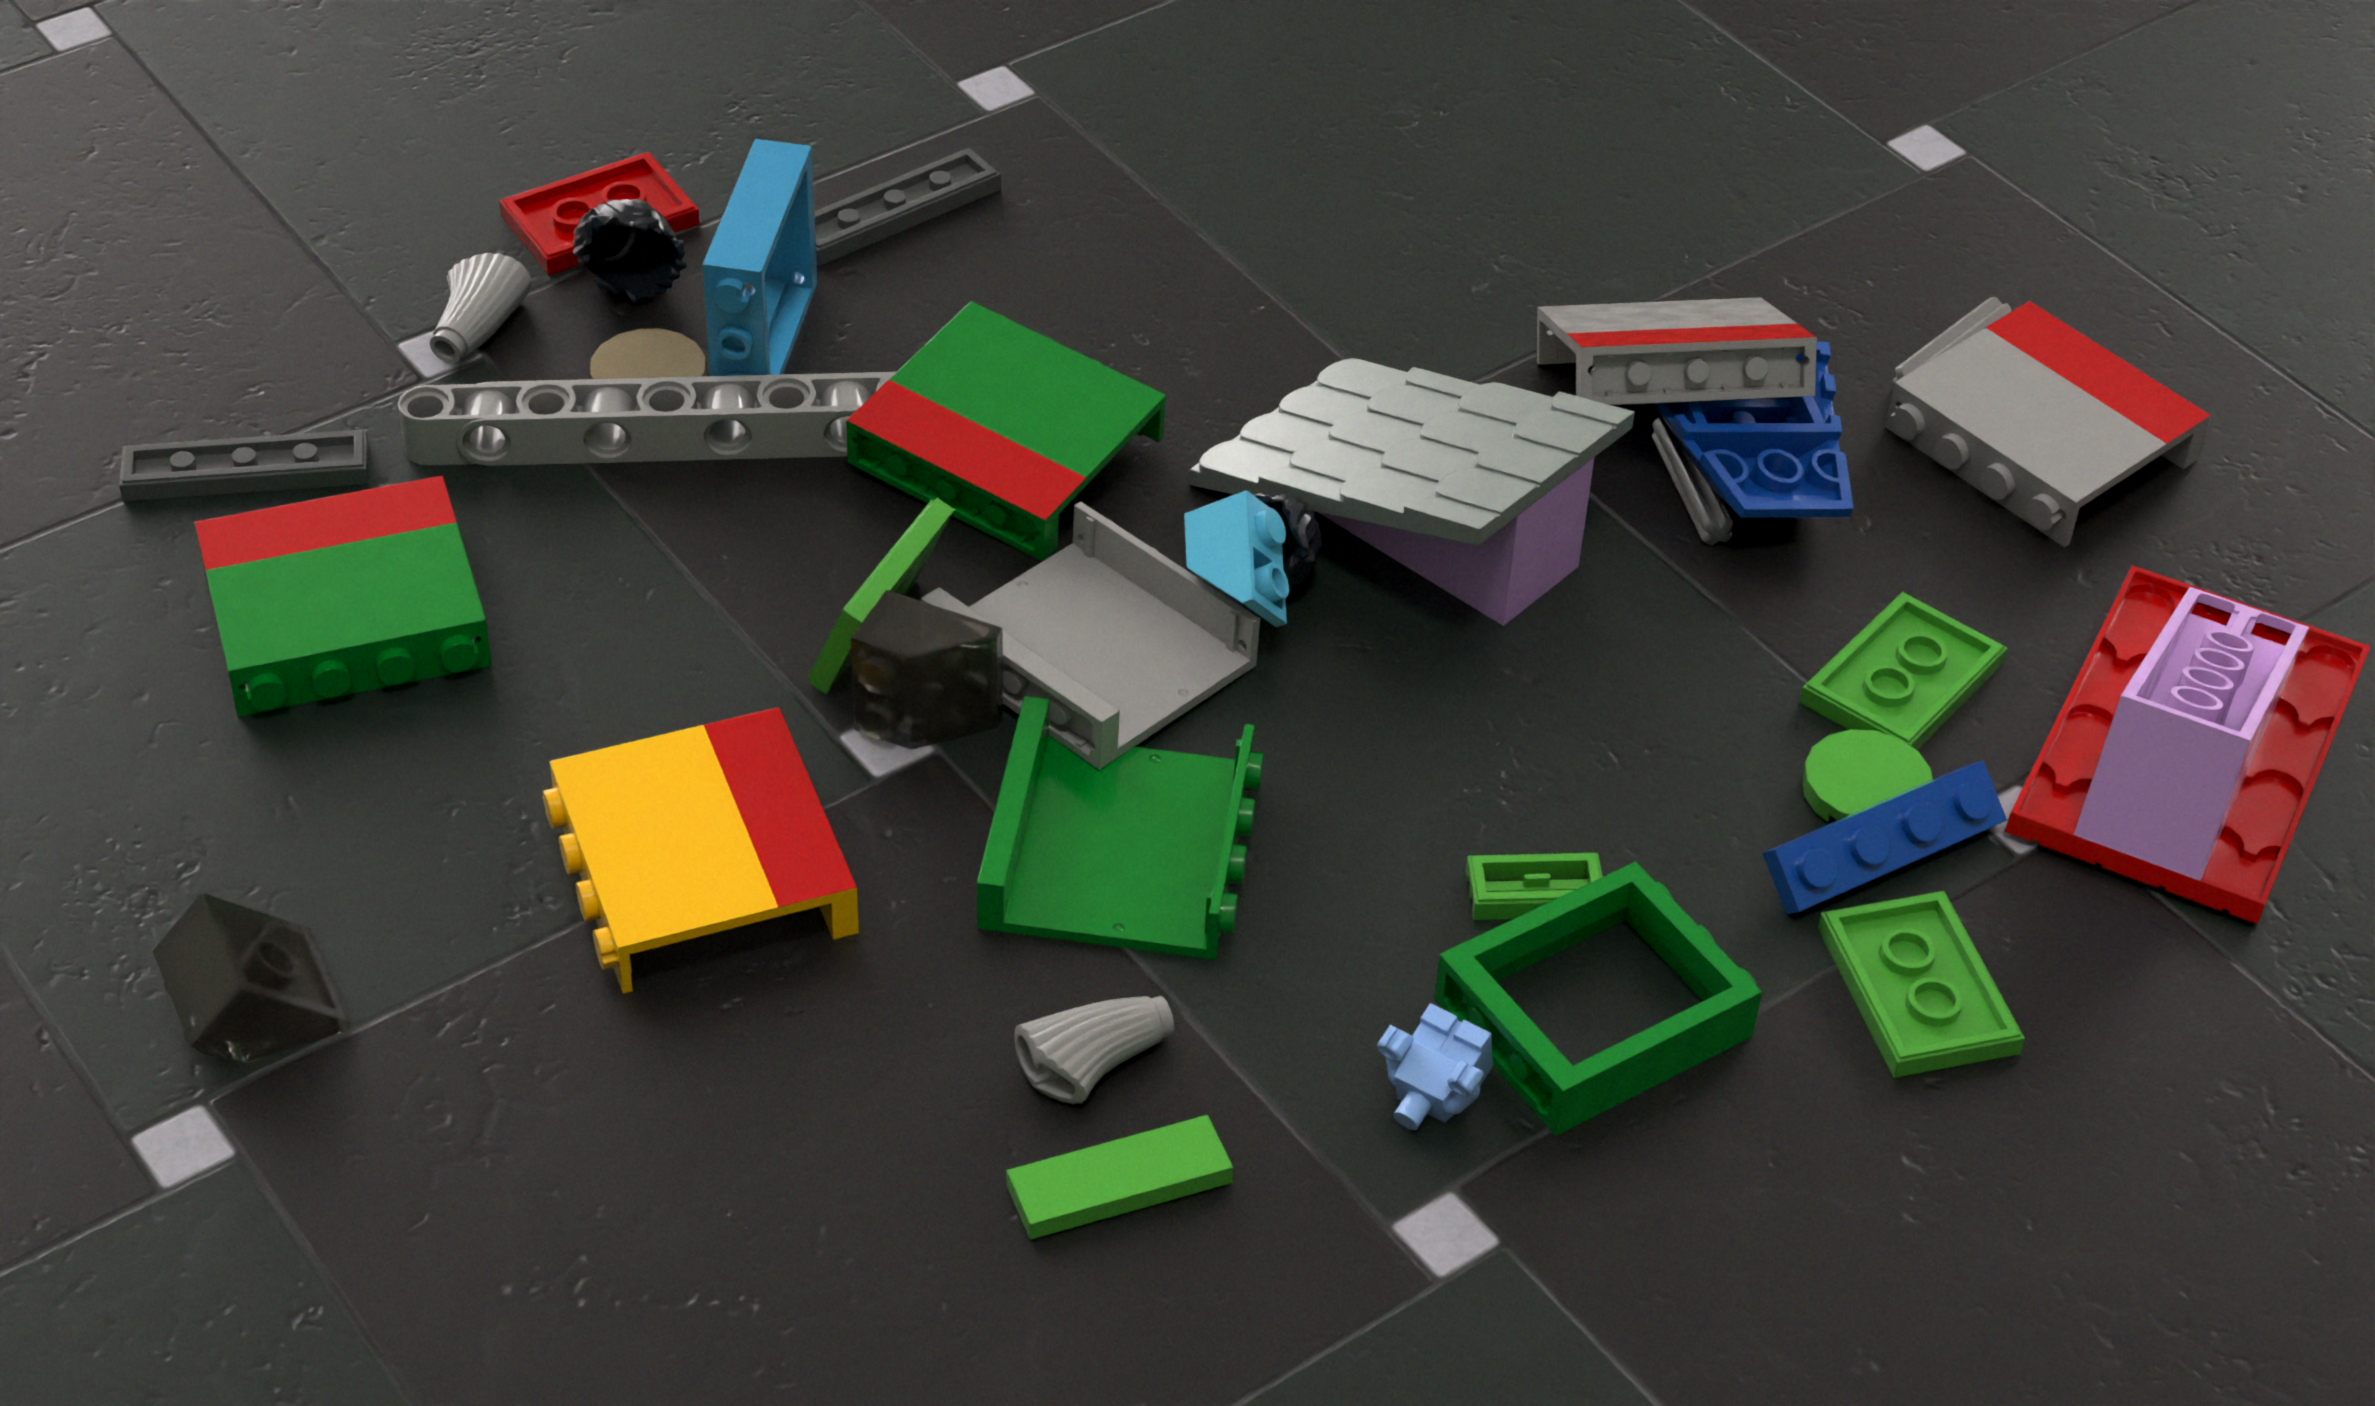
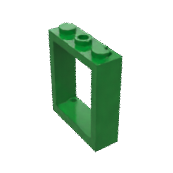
M1635 861L1439 954L1434 1000L1442 1009L1456 1015L1459 1021L1463 1022V1020H1466L1491 1033L1493 1066L1552 1133L1557 1136L1753 1037L1762 991L1758 988L1752 975L1745 969L1739 968L1717 946L1709 931L1702 925L1696 924L1673 900L1668 889L1660 882H1655ZM1626 920L1695 992L1702 1002L1580 1063L1572 1065L1497 981Z

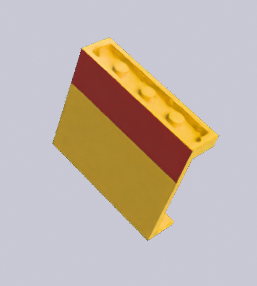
M779 707L550 761L553 788L543 790V802L548 822L552 829L563 828L565 835L559 836V845L568 875L579 873L582 881L576 882L575 886L583 919L585 922L596 919L599 929L593 930V940L600 966L603 970L614 968L622 993L633 991L630 954L767 919L820 907L833 940L859 933L857 886Z

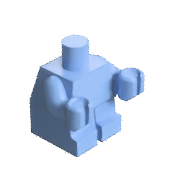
M1432 1003L1428 1005L1421 1016V1022L1413 1036L1389 1025L1377 1043L1378 1051L1386 1057L1388 1079L1396 1087L1397 1099L1402 1101L1393 1116L1399 1124L1410 1130H1417L1427 1114L1445 1123L1454 1114L1464 1111L1480 1095V1086L1493 1067L1491 1033L1466 1020H1463V1022L1459 1021L1456 1015Z

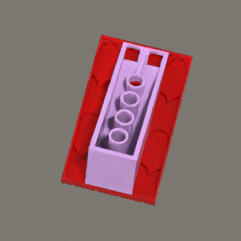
M2132 565L2018 796L2004 832L2031 842L2037 840L2041 846L2093 865L2096 862L2100 863L2104 869L2156 888L2160 885L2165 887L2167 892L2219 911H2223V909L2228 910L2230 915L2258 924L2371 646Z

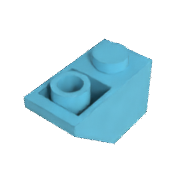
M1245 490L1185 513L1187 568L1273 626L1279 627L1287 624L1285 598L1289 594V583L1283 568L1282 543L1285 541L1286 531L1278 512Z

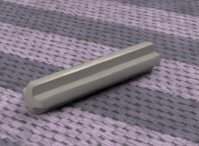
M1997 297L1988 298L1897 366L1895 369L1896 377L1893 379V383L2012 312L2011 307L2008 303L2002 304Z

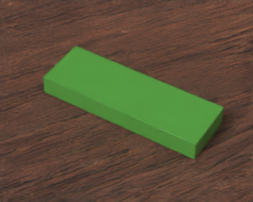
M1208 1115L1006 1170V1186L1030 1240L1227 1185L1233 1181V1165Z

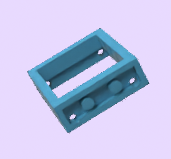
M755 139L702 264L710 376L782 375L785 371L818 284L812 146ZM744 283L751 284L753 287L749 288Z

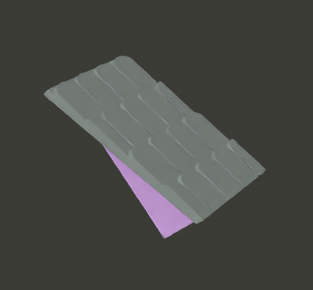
M1350 358L1326 367L1320 372L1317 381L1310 386L1302 387L1287 394L1281 400L1277 409L1250 420L1243 426L1237 437L1217 444L1206 451L1200 458V462L1189 470V485L1234 495L1247 490L1253 495L1258 493L1263 495L1284 493L1288 497H1297L1301 502L1307 503L1308 510L1320 513L1504 626L1579 567L1594 458L1632 429L1635 411L1560 391L1554 397L1497 382L1480 385L1412 367L1408 372L1365 360Z

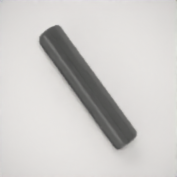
M1659 416L1652 424L1654 428L1652 438L1702 541L1711 546L1719 541L1728 542L1733 536L1731 531L1733 521L1722 498L1711 488L1692 464L1666 422Z

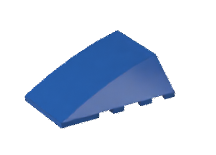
M1817 342L1815 396L1652 403L1692 464L1711 488L1741 518L1850 517L1854 506L1846 453L1841 452L1838 440L1842 434L1840 416L1834 414L1832 400L1836 394L1834 375L1828 373L1827 363L1831 357L1829 342ZM1803 354L1796 356L1797 362L1803 359Z

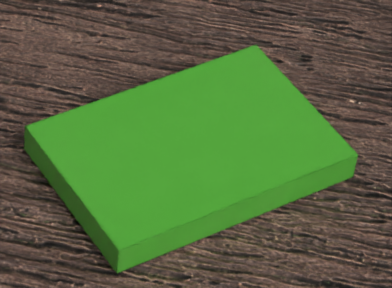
M939 498L931 499L841 611L808 676L810 678L809 684L825 695L828 694L916 583L955 510Z
M1902 592L1802 687L1799 703L1848 730H1876L1900 738L1918 750L2004 664L2008 648Z
M1945 891L1821 912L1817 929L1893 1078L2021 1054L2025 1037Z

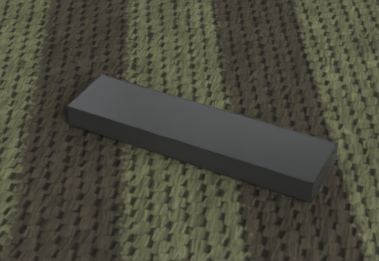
M967 148L814 211L817 265L826 264L1001 190V174L972 149Z
M367 430L122 446L119 481L122 501L369 484V442Z

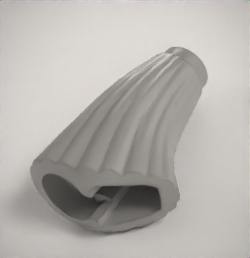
M500 253L474 255L455 264L448 271L447 283L450 289V298L430 340L432 352L440 360L454 364L484 344L505 323L532 289V279L527 269L514 258Z
M1163 996L1106 1000L1017 1025L1014 1032L1015 1049L1020 1066L1031 1086L1049 1098L1074 1105L1076 1103H1083L1096 1083L1111 1069L1162 1041V1038L1173 1035L1174 1020L1171 1009Z

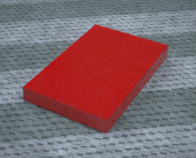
M645 152L499 200L501 217L548 275L578 266L576 257L572 254L574 249L572 240L579 219L589 212L590 209L596 208L599 204H604L611 199H639L647 202L652 208L663 215L674 233L700 225L699 209L650 152Z

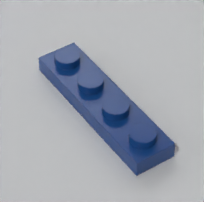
M1984 760L1965 765L1767 850L1762 854L1786 914L1805 910L2007 821Z

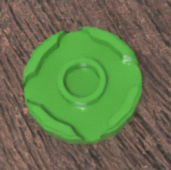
M1855 729L1830 734L1815 744L1806 759L1802 775L1804 797L1814 812L1827 822H1829L1830 816L1840 820L1933 780L1931 768L1919 751L1900 738L1876 730Z

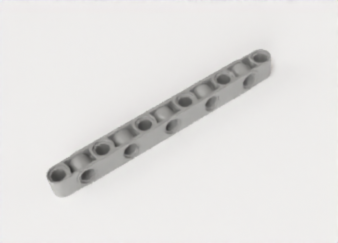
M896 372L497 381L477 384L424 385L409 389L402 394L398 401V410L405 455L410 461L420 465L478 464L503 466L847 456L846 420Z

